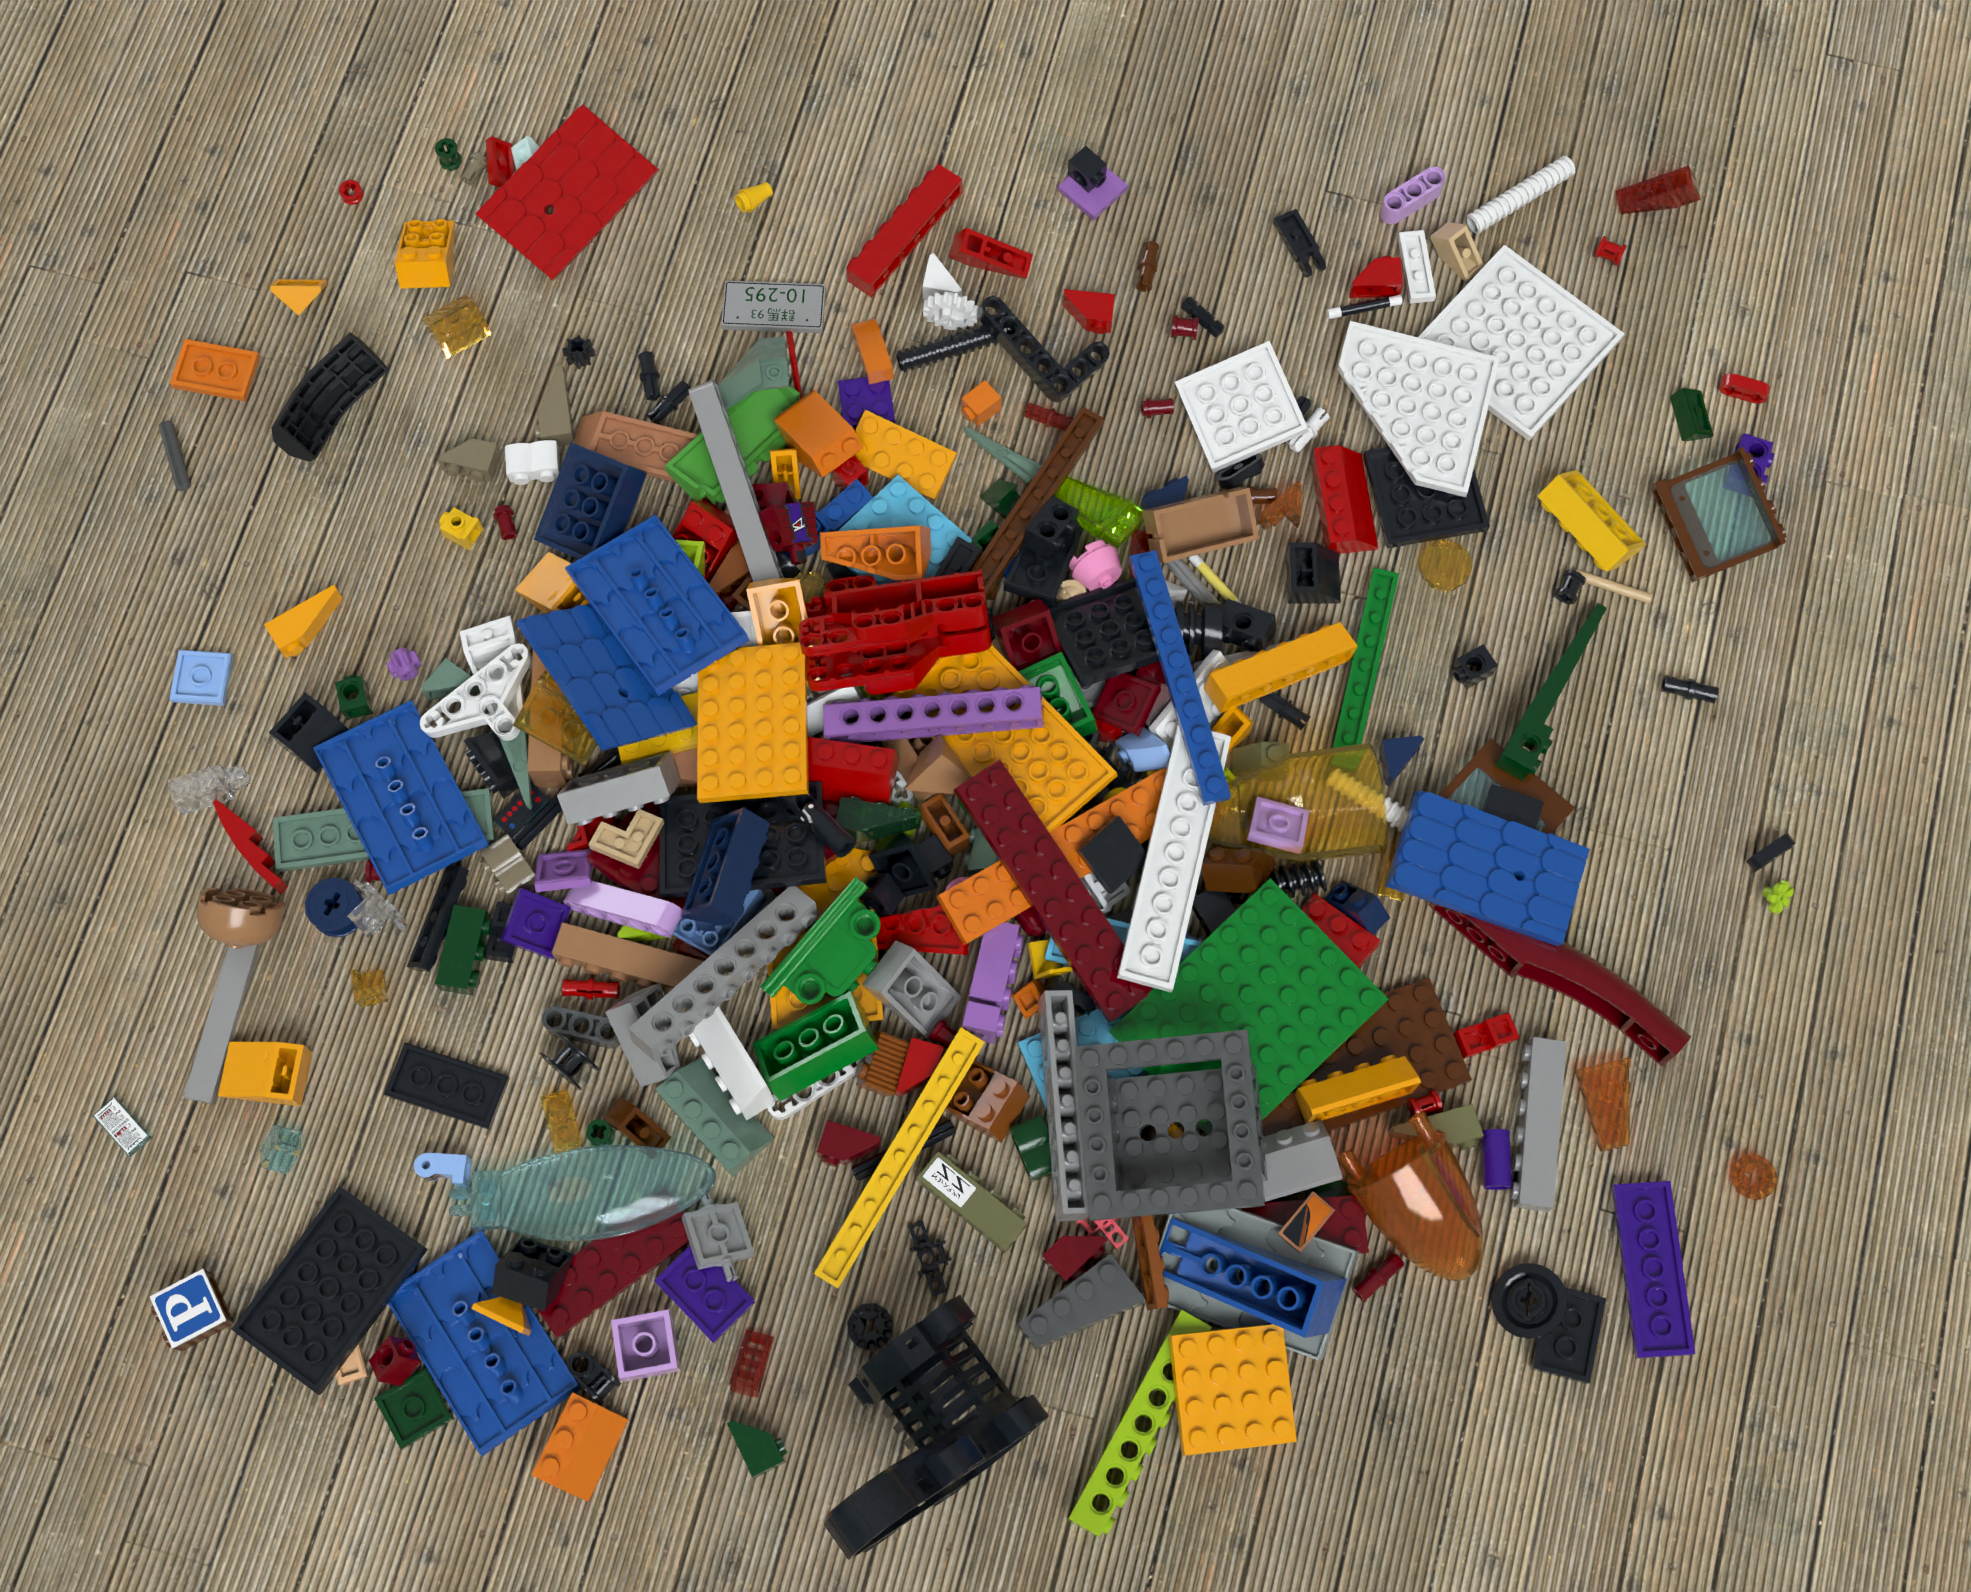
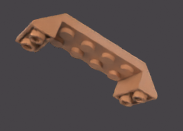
M600 411L582 416L573 443L647 473V476L677 483L665 471V465L695 439L698 434Z

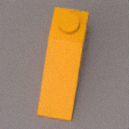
M332 585L264 625L285 658L296 656L311 644L343 598L335 585Z

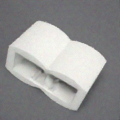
M543 440L531 444L515 443L505 446L506 475L510 482H514L517 485H525L535 479L542 482H552L558 477L561 462L560 448L557 441Z

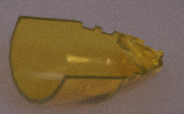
M1371 743L1291 753L1268 766L1264 765L1257 768V771L1245 777L1240 776L1228 782L1231 798L1230 800L1216 803L1208 836L1217 846L1236 850L1246 848L1262 851L1270 857L1300 863L1385 853L1387 848L1386 805L1381 772ZM1257 796L1310 810L1301 854L1247 840Z

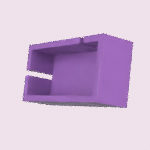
M1004 922L983 934L969 997L972 998L967 1003L962 1028L986 1043L995 1044L997 1037L1003 1036L1006 1015L1002 1014V1012L1009 1009L1012 988L1008 986L1009 984L1014 985L1017 974L1018 962L1014 961V959L1020 958L1023 947L1024 935L1019 934L1020 925Z

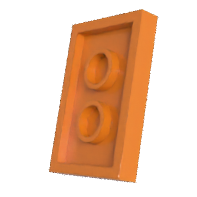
M184 339L169 384L174 389L246 402L261 357L258 352Z

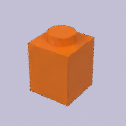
M986 380L961 398V412L969 422L973 421L978 427L1000 411L1002 407V397Z

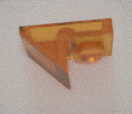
M1298 481L1260 513L1258 525L1264 530L1268 529L1271 525L1277 526L1284 517L1299 528L1301 521V484Z

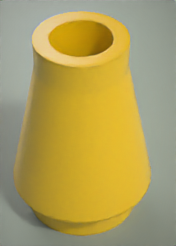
M767 182L740 189L738 194L734 196L735 203L741 212L751 213L768 197L772 196L773 191Z

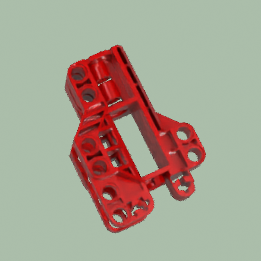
M981 569L979 571L955 572V574L931 576V578L910 581L901 580V582L876 585L875 578L870 575L835 579L826 584L824 596L811 598L812 602L805 605L808 618L799 624V643L802 655L806 656L807 682L809 689L816 692L864 685L865 692L872 695L916 689L939 658L983 652L992 646Z

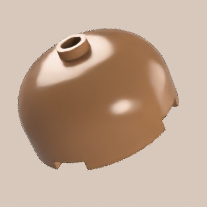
M208 888L199 893L197 919L201 929L210 938L225 943L230 948L241 949L244 946L265 943L276 935L282 924L285 903H276V896L254 890L234 888V891L226 890L223 893H219L218 888Z

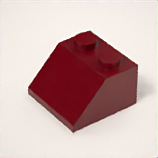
M1041 599L991 618L1005 658L1017 671L1061 652L1050 610Z

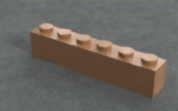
M563 922L552 951V955L558 960L557 963L563 967L573 968L576 965L583 967L585 972L599 976L601 972L610 975L612 980L626 983V980L637 982L636 985L640 988L660 983L664 994H668L704 962ZM704 990L702 993H708L711 990Z

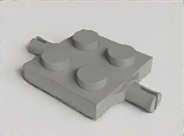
M703 1189L698 1192L703 1207L696 1211L684 1213L682 1216L697 1268L700 1270L713 1266L723 1267L726 1281L730 1282L731 1279L734 1281L738 1279L734 1263L752 1258L754 1255L738 1202L714 1204L710 1189Z

